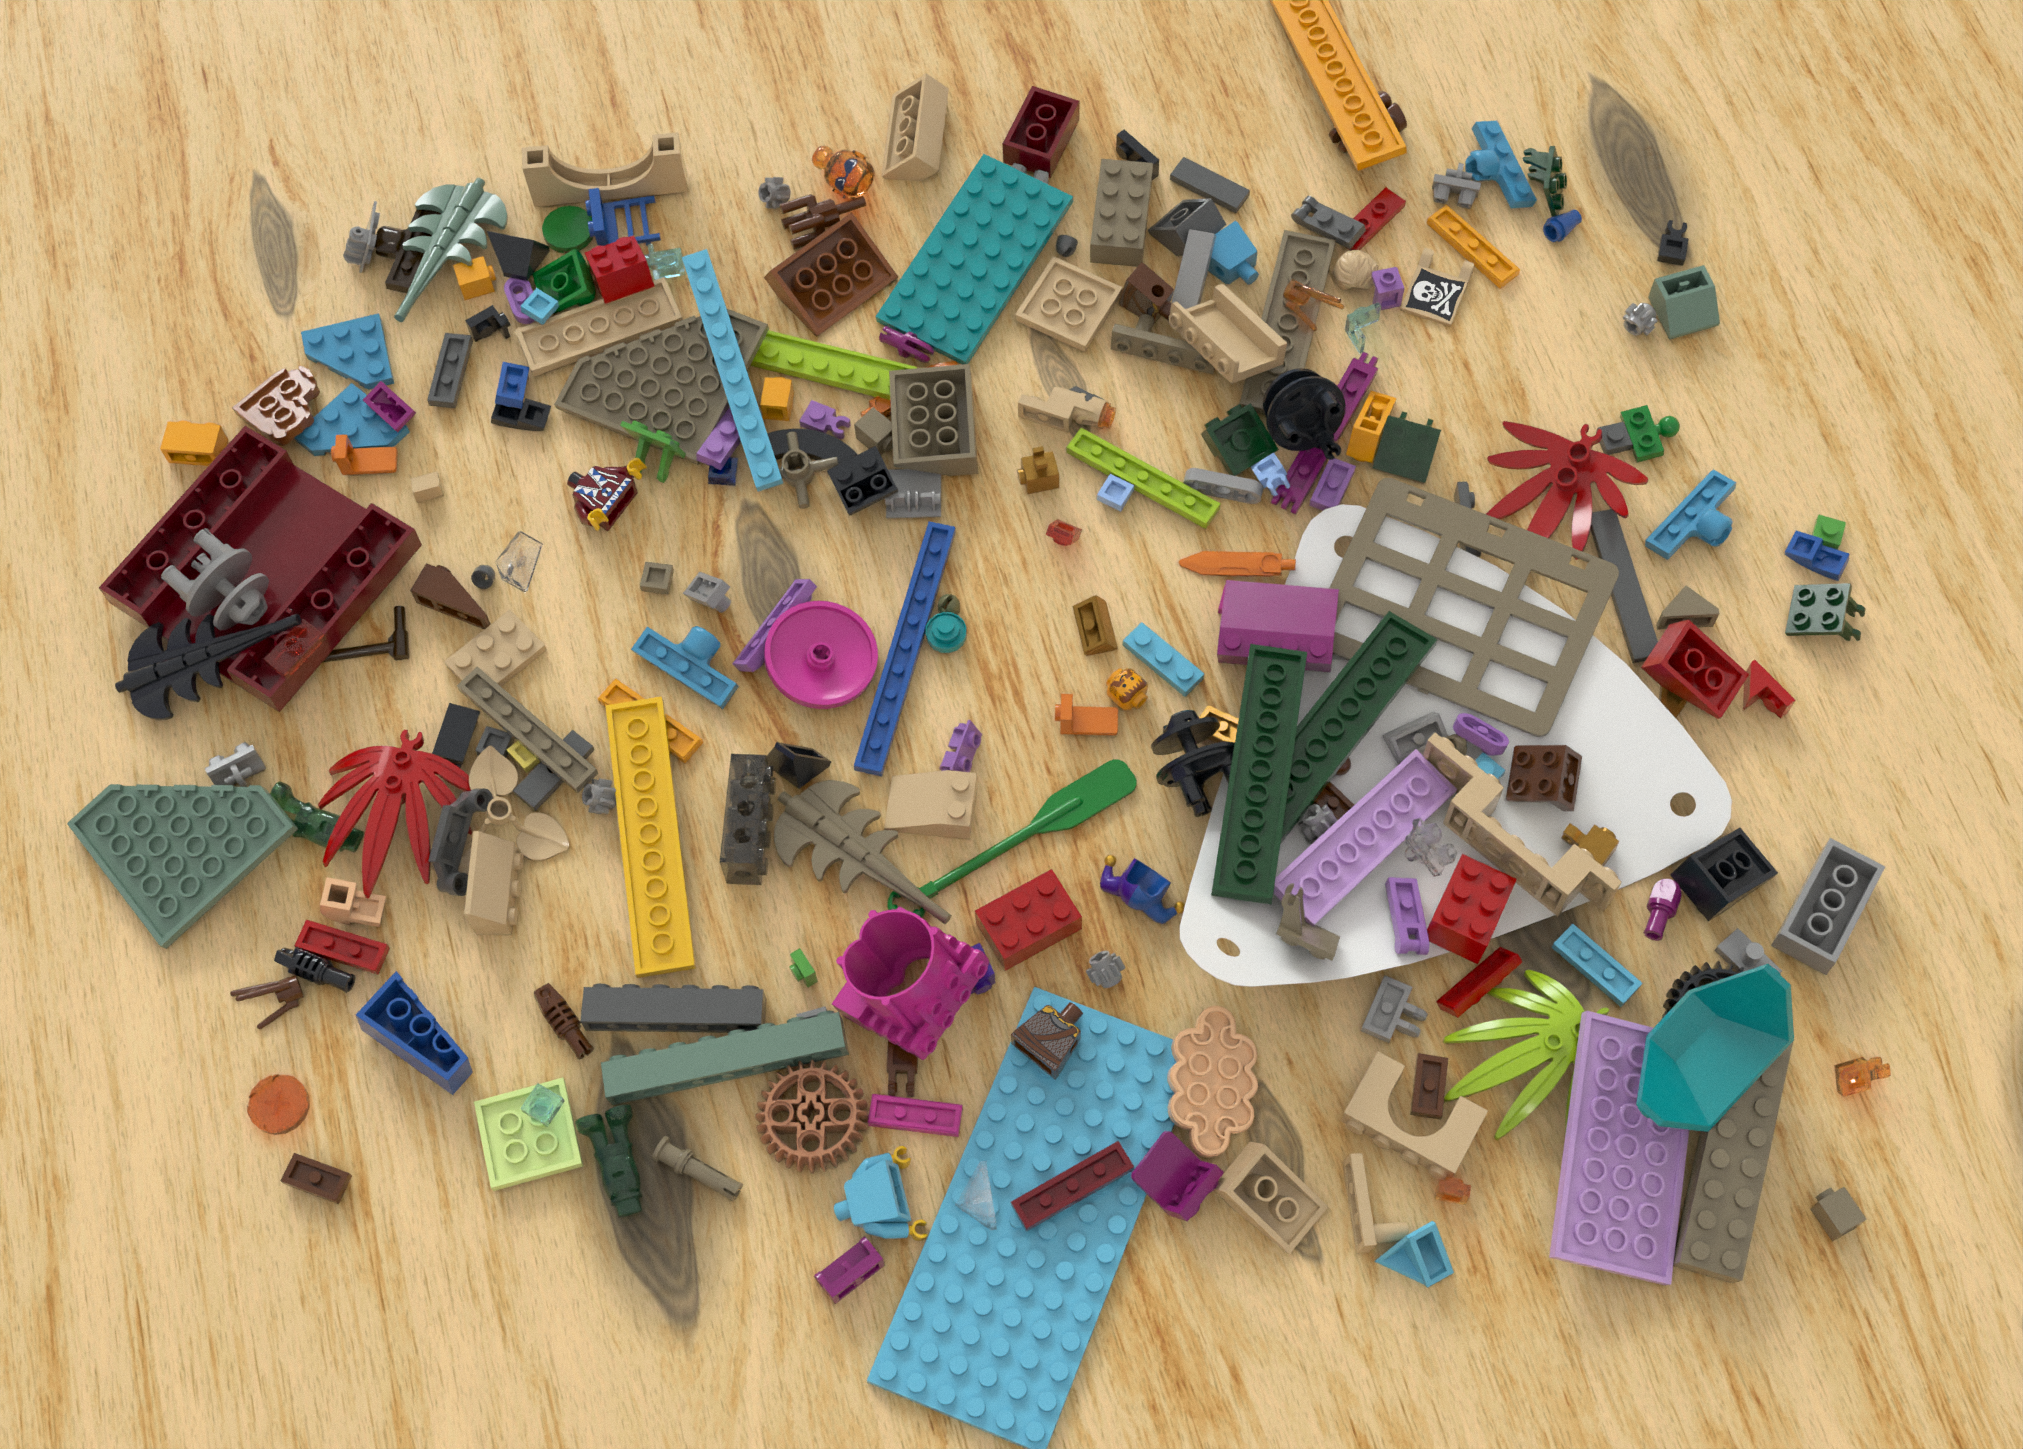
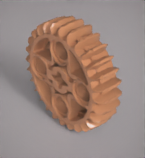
M814 1060L810 1061L809 1068H805L803 1063L799 1061L797 1071H794L788 1065L787 1076L784 1077L780 1072L776 1073L779 1080L777 1084L768 1080L771 1092L761 1091V1095L766 1102H757L758 1109L764 1111L755 1114L756 1120L763 1122L756 1127L759 1134L765 1133L760 1137L761 1143L763 1145L770 1143L766 1147L768 1154L771 1155L777 1151L775 1155L776 1162L779 1163L786 1158V1168L790 1169L793 1163L796 1162L797 1170L800 1173L804 1165H808L811 1174L814 1173L815 1165H820L822 1171L826 1172L827 1162H831L837 1168L836 1158L840 1156L843 1160L848 1161L846 1150L849 1149L856 1153L857 1148L853 1141L863 1142L864 1140L862 1134L858 1132L867 1131L868 1128L867 1124L862 1122V1120L869 1118L868 1112L862 1110L868 1106L865 1099H860L864 1095L861 1088L855 1089L857 1087V1080L855 1078L847 1082L849 1073L846 1070L838 1075L839 1068L836 1064H834L830 1071H828L826 1061L822 1062L820 1068H816ZM810 1082H818L820 1084L819 1089L814 1092L806 1091L805 1087ZM827 1083L836 1086L847 1099H827ZM798 1084L797 1099H780L788 1089ZM814 1109L817 1115L814 1116V1120L810 1124L808 1118ZM825 1110L828 1111L830 1122H827ZM845 1110L851 1113L845 1121L835 1119L836 1114L840 1111ZM794 1111H797V1115H798V1119H799V1122H800V1123L797 1122L796 1115H795V1112H794ZM779 1112L789 1113L786 1121L781 1123L774 1121L775 1116ZM827 1133H845L836 1145L827 1149ZM778 1134H797V1150L788 1147L779 1138ZM809 1141L820 1143L815 1151L808 1152L804 1150V1146Z

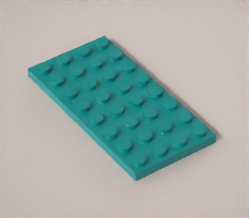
M983 154L875 316L876 321L902 334L907 332L915 333L919 340L929 344L934 351L960 364H969L1074 202L1073 196Z

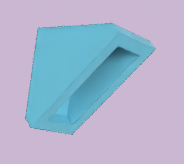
M1434 1221L1406 1235L1374 1261L1424 1284L1427 1288L1454 1273Z

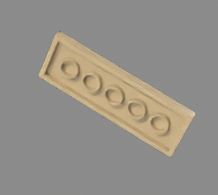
M665 277L654 280L655 287L605 304L603 299L550 317L543 325L536 322L516 329L515 332L533 377L577 362L578 359L589 355L591 357L602 353L604 349L623 342L627 344L640 339L639 336L657 329L662 331L673 327L676 322L683 320Z

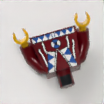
M634 458L626 466L604 468L594 466L586 476L574 471L569 476L567 485L575 489L572 494L575 501L574 509L581 524L594 527L596 531L600 529V526L604 530L609 531L638 493L632 478L635 477L637 480H640L642 478L640 471L646 469L647 466L639 458Z

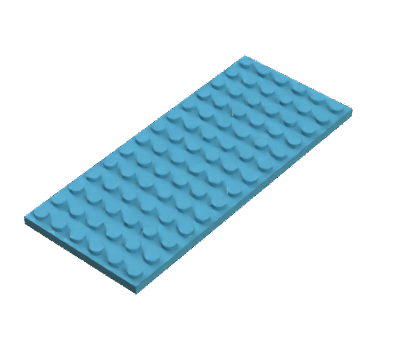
M1037 987L1033 988L1017 1028L1046 1005L1052 1006L1061 1013L1071 1002L1083 1012L1081 1018L1074 1024L1081 1031L1080 1042L1056 1080L1010 1042L867 1378V1383L1025 1449L1048 1448L1147 1194L1131 1179L1132 1172L1027 1232L1012 1208L1011 1201L1117 1141L1120 1142L1135 1169L1164 1131L1172 1132L1175 1125L1168 1115L1167 1108L1170 1098L1175 1094L1167 1080L1168 1071L1176 1063L1171 1050L1173 1039Z

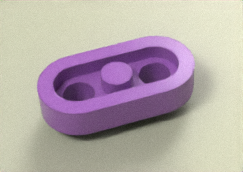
M515 278L508 279L504 285V291L515 319L522 324L533 323L534 319L521 312V305L533 293L529 281Z
M1459 714L1453 724V730L1458 736L1481 748L1487 755H1502L1509 744V739L1504 733L1471 714Z

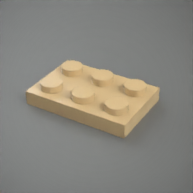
M509 609L444 662L460 681L478 666L502 687L547 649L535 634Z

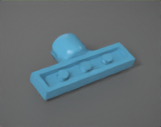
M1498 121L1475 122L1472 131L1482 150L1471 151L1470 156L1465 161V171L1472 173L1471 180L1475 182L1496 181L1510 208L1533 207L1537 199Z
M1713 469L1645 540V547L1669 560L1690 537H1698L1713 547L1720 546L1729 536L1733 521L1716 509L1735 490L1736 482Z
M646 627L631 648L635 654L721 709H724L739 687L737 683L710 667L711 659L721 646L717 638L704 628L692 627L681 643L674 644L654 630Z

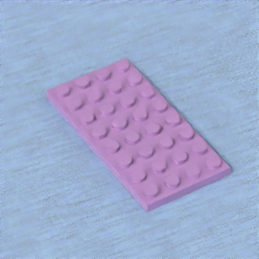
M1585 1011L1581 1014L1549 1258L1665 1286L1671 1285L1689 1130L1658 1126L1651 1118L1643 1116L1636 1105L1646 1036L1653 1028Z

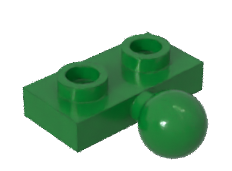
M1648 405L1622 411L1620 414L1621 421L1624 422L1633 445L1631 448L1637 463L1663 456L1664 448L1659 435L1670 438L1675 436L1680 429L1679 421L1673 416H1665L1655 425Z

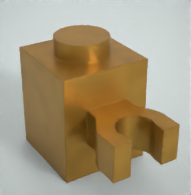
M1043 446L1032 448V456L1021 458V469H1017L1020 485L1026 486L1027 494L1059 488V471L1053 451L1044 453Z
M1569 823L1561 837L1562 840L1570 845L1575 844L1579 848L1588 850L1593 855L1594 860L1603 867L1616 851L1619 840L1616 839L1612 831L1605 827L1599 828L1595 824L1588 834L1585 835L1577 827Z

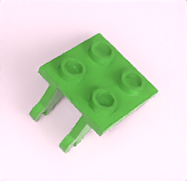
M634 420L632 424L624 421L621 422L620 426L639 441L635 458H639L644 464L651 444L663 449L656 479L664 483L668 478L669 468L674 455L684 458L686 455L679 447L680 443L673 440L671 435L663 431L657 430L655 434L647 430L648 426Z

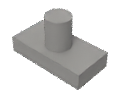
M702 572L697 574L683 592L690 600L712 609L715 608L720 613L724 612L731 604V600L725 595L730 586L723 580Z
M1738 928L1715 949L1728 964L1732 963V968L1736 972L1741 967H1744V971L1765 964H1769L1780 973L1782 972L1764 954L1763 947L1759 943L1752 942Z

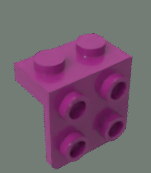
M1164 1131L1134 1169L1131 1179L1169 1216L1188 1221L1197 1214L1200 1204L1205 1197L1217 1187L1218 1180L1224 1172L1216 1164L1201 1161L1172 1132Z

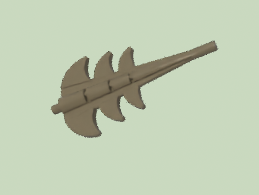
M827 780L809 786L800 795L798 794L794 797L785 791L779 795L778 801L786 807L776 822L774 843L778 856L787 867H792L797 855L805 847L813 844L815 848L811 861L817 881L821 882L827 869L835 862L841 860L843 864L840 869L839 880L843 893H847L852 883L861 874H865L922 907L943 924L948 923L952 915L930 900L881 854L890 842L898 838V832L882 830L870 834L866 838L862 836L866 827L881 817L880 812L871 809H857L848 812L844 816L839 814L846 802L860 795L859 788L844 781Z

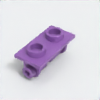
M968 720L967 724L959 723L954 728L948 747L956 749V751H946L939 767L941 771L970 772L972 760L977 748L980 746L982 733L971 720Z

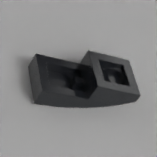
M527 398L524 400L522 409L496 404L491 416V423L519 430L544 431L551 406Z

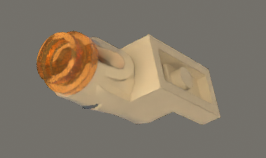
M1077 386L1069 390L1062 387H1054L1047 402L1039 397L1023 394L1018 401V417L1069 433L1074 420L1082 425L1095 426L1101 429L1104 427L1110 428L1116 415V408L1112 407L1111 403Z

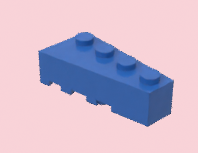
M397 971L356 1014L363 1032L450 1094L454 1095L473 1073L468 1057L450 1035L443 1030L436 1021V1018L420 1002L418 996L406 985Z

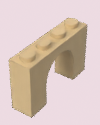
M1378 1051L1348 1104L1341 1122L1345 1123V1127L1351 1132L1358 1135L1363 1133L1371 1137L1374 1144L1385 1150L1391 1148L1400 1153V1157L1404 1161L1412 1165H1417L1418 1163L1429 1169L1428 1172L1433 1177L1439 1180L1447 1179L1452 1181L1488 1110L1460 1096L1447 1122L1438 1132L1421 1137L1403 1132L1394 1124L1390 1117L1388 1099L1398 1083L1405 1065Z

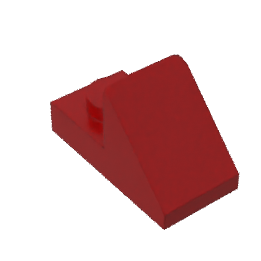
M1753 660L1746 671L1749 676L1744 682L1743 709H1747L1758 699H1761L1764 706L1770 712L1782 718L1790 711L1796 700L1756 660Z

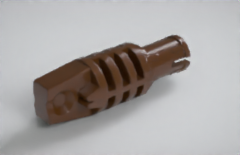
M550 983L535 990L534 998L542 1015L557 1037L561 1038V1040H566L577 1059H583L584 1052L588 1056L594 1050V1047L580 1030L581 1022L566 1000Z

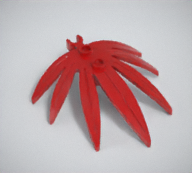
M1503 421V428L1516 439L1530 446L1547 450H1518L1499 453L1487 457L1489 464L1517 470L1533 469L1545 465H1551V467L1515 488L1492 507L1486 515L1499 520L1506 518L1532 503L1553 484L1535 512L1527 530L1550 538L1568 511L1574 494H1577L1572 519V548L1583 552L1587 544L1592 522L1591 483L1596 484L1601 497L1612 511L1623 518H1627L1629 513L1625 499L1617 485L1607 474L1620 482L1630 485H1646L1648 477L1618 458L1592 450L1593 445L1598 444L1602 439L1601 429L1597 430L1596 435L1590 437L1587 435L1589 425L1584 424L1580 431L1581 440L1572 442L1560 435L1540 428Z
M404 729L400 735L401 748L393 746L362 748L346 755L329 769L331 776L351 769L354 770L343 776L327 791L318 803L320 810L370 776L372 777L356 792L340 815L322 861L324 867L329 865L378 791L369 814L363 843L362 882L363 893L367 899L370 898L394 836L401 805L404 803L408 835L414 858L424 883H430L431 862H428L431 853L430 832L426 807L419 784H425L441 808H443V805H451L457 799L439 777L462 791H471L469 775L458 766L440 756L416 751L424 745L422 732H418L414 740H409L408 730ZM469 827L468 831L470 835H472L471 827Z

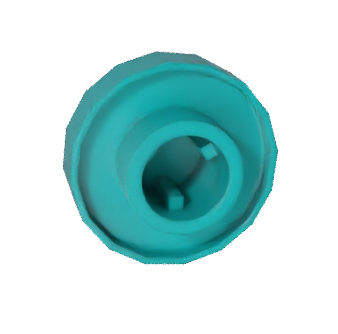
M942 612L934 615L928 621L925 632L926 639L934 650L940 653H951L964 645L967 638V627L959 615L952 612Z

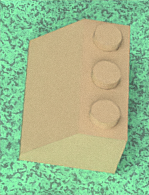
M473 831L464 915L476 935H512V927L517 925L518 921L515 898H519L521 892L520 880H517L518 870L523 869V854L519 853L514 842L480 831Z

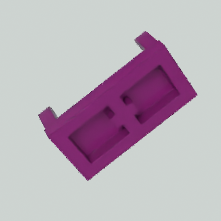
M864 1236L842 1256L821 1272L816 1273L814 1278L833 1303L836 1304L883 1268L885 1264L881 1255Z

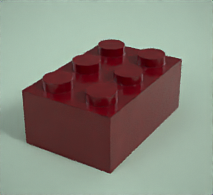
M1032 86L1002 143L1003 163L1008 165L1020 164L1027 171L1033 173L1038 170L1045 171L1049 174V178H1051L1079 122L1080 101Z

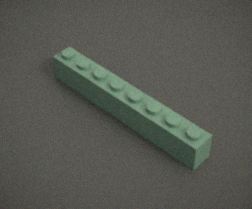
M823 1011L813 1018H791L785 1024L775 1025L773 1023L759 1025L756 1030L752 1031L733 1030L728 1033V1036L724 1037L705 1036L699 1038L698 1042L691 1044L677 1042L670 1044L667 1049L658 1051L650 1048L641 1050L639 1055L630 1057L626 1055L612 1056L609 1058V1061L601 1062L605 1097L611 1105L785 1069L788 1065L794 1067L798 1066L799 1061L804 1065L810 1063L811 1060L818 1062L849 1055L844 1023L840 1013Z

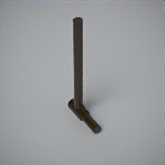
M394 607L395 631L388 638V642L332 650L323 662L389 653L396 661L409 659L408 631H406L405 607Z

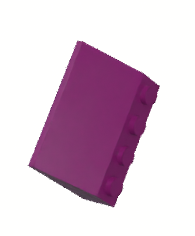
M1226 580L1217 649L1218 663L1247 665L1250 644L1307 652L1305 670L1331 672L1339 589Z

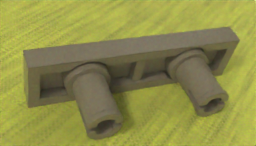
M1142 314L1139 317L1136 328L1115 324L1113 327L1111 350L1212 375L1215 371V367L1204 359L1187 341L1151 333L1154 318L1148 314Z

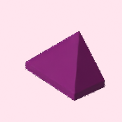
M382 381L363 399L370 408L397 432L416 414L411 407Z

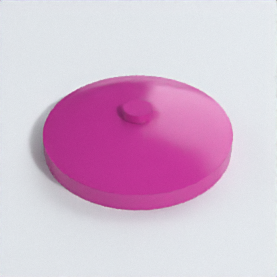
M810 601L793 606L776 619L766 638L764 662L772 683L785 697L805 707L831 709L852 702L867 689L877 667L878 648L870 627L857 613L837 603Z

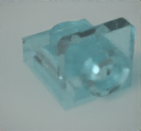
M648 244L649 254L644 256L649 270L653 272L654 280L663 277L670 278L685 275L681 248L655 252L653 244Z

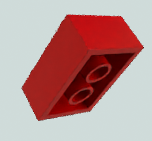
M1462 854L1427 928L1429 942L1478 964L1490 942L1517 879Z
M1053 869L975 910L976 924L1004 971L1082 929V916Z

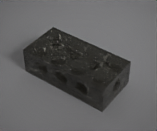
M731 754L720 853V865L727 884L762 885V875H767L768 858H765V848H770L771 831H768V821H773L774 807L773 804H770V795H775L776 777H773V766L768 765L766 755Z

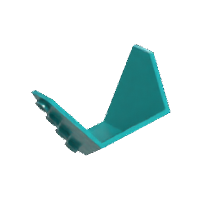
M1765 964L1689 990L1646 1036L1636 1102L1641 1114L1646 1118H1651L1661 1127L1709 1132L1794 1041L1791 984L1781 976L1777 969L1769 964Z

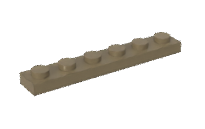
M478 666L457 685L462 694L575 792L579 793L598 774L597 769Z

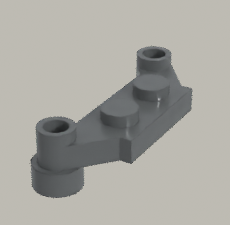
M476 788L471 791H464L451 805H443L428 862L434 865L438 877L437 888L440 892H447L452 896L466 895L468 875L459 872L458 869L473 813L486 812L489 802L493 799V795L488 789Z

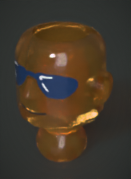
M820 146L812 156L813 165L817 169H824V179L833 188L832 192L841 195L844 199L846 197L855 199L864 196L874 181L875 172L873 166L866 161L867 157L856 150L843 149L833 153L830 147Z

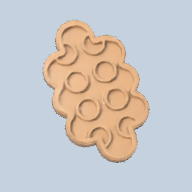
M1221 1006L1206 1008L1197 1017L1195 1028H1187L1176 1035L1171 1046L1172 1055L1176 1063L1170 1068L1167 1075L1168 1084L1175 1093L1168 1103V1115L1176 1126L1189 1130V1141L1192 1149L1199 1156L1205 1158H1214L1222 1154L1229 1146L1230 1135L1240 1134L1249 1129L1254 1119V1109L1249 1100L1255 1095L1258 1088L1257 1078L1251 1070L1257 1059L1256 1046L1247 1036L1236 1033V1022L1232 1013Z

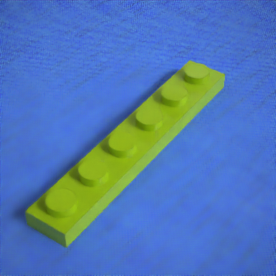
M1083 428L1079 429L1066 447V453L1108 476L1112 474L1133 484L1135 491L1205 529L1220 509L1221 503Z

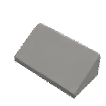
M1432 712L1383 734V738L1397 763H1400L1415 749L1420 753L1424 752L1428 739L1434 733H1437L1440 737H1447L1448 734L1440 714Z

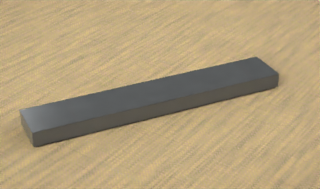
M1611 509L1592 512L1590 530L1598 556L1615 564L1619 570V576L1611 597L1632 663L1646 661L1658 640L1618 516Z

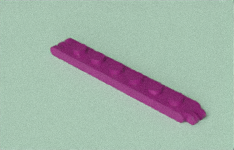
M1363 352L1359 359H1352L1337 385L1344 395L1346 409L1343 421L1334 434L1336 443H1338L1378 372V368L1375 367L1378 361L1377 357L1373 356L1369 363H1365L1368 353ZM1315 447L1310 450L1299 451L1286 475L1290 488L1287 489L1285 485H1280L1276 491L1278 495L1273 496L1271 504L1277 505L1282 497L1284 500L1281 508L1287 510L1290 503L1293 502L1294 505L1291 508V513L1295 515L1298 513L1328 460L1321 449Z

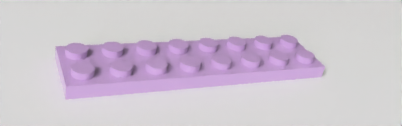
M1415 749L1276 877L1274 894L1282 901L1286 887L1289 884L1294 883L1291 891L1294 895L1302 887L1304 890L1305 920L1308 924L1314 926L1440 808L1457 789Z

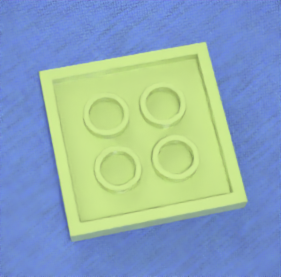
M564 1078L474 1102L490 1186L493 1191L583 1167Z

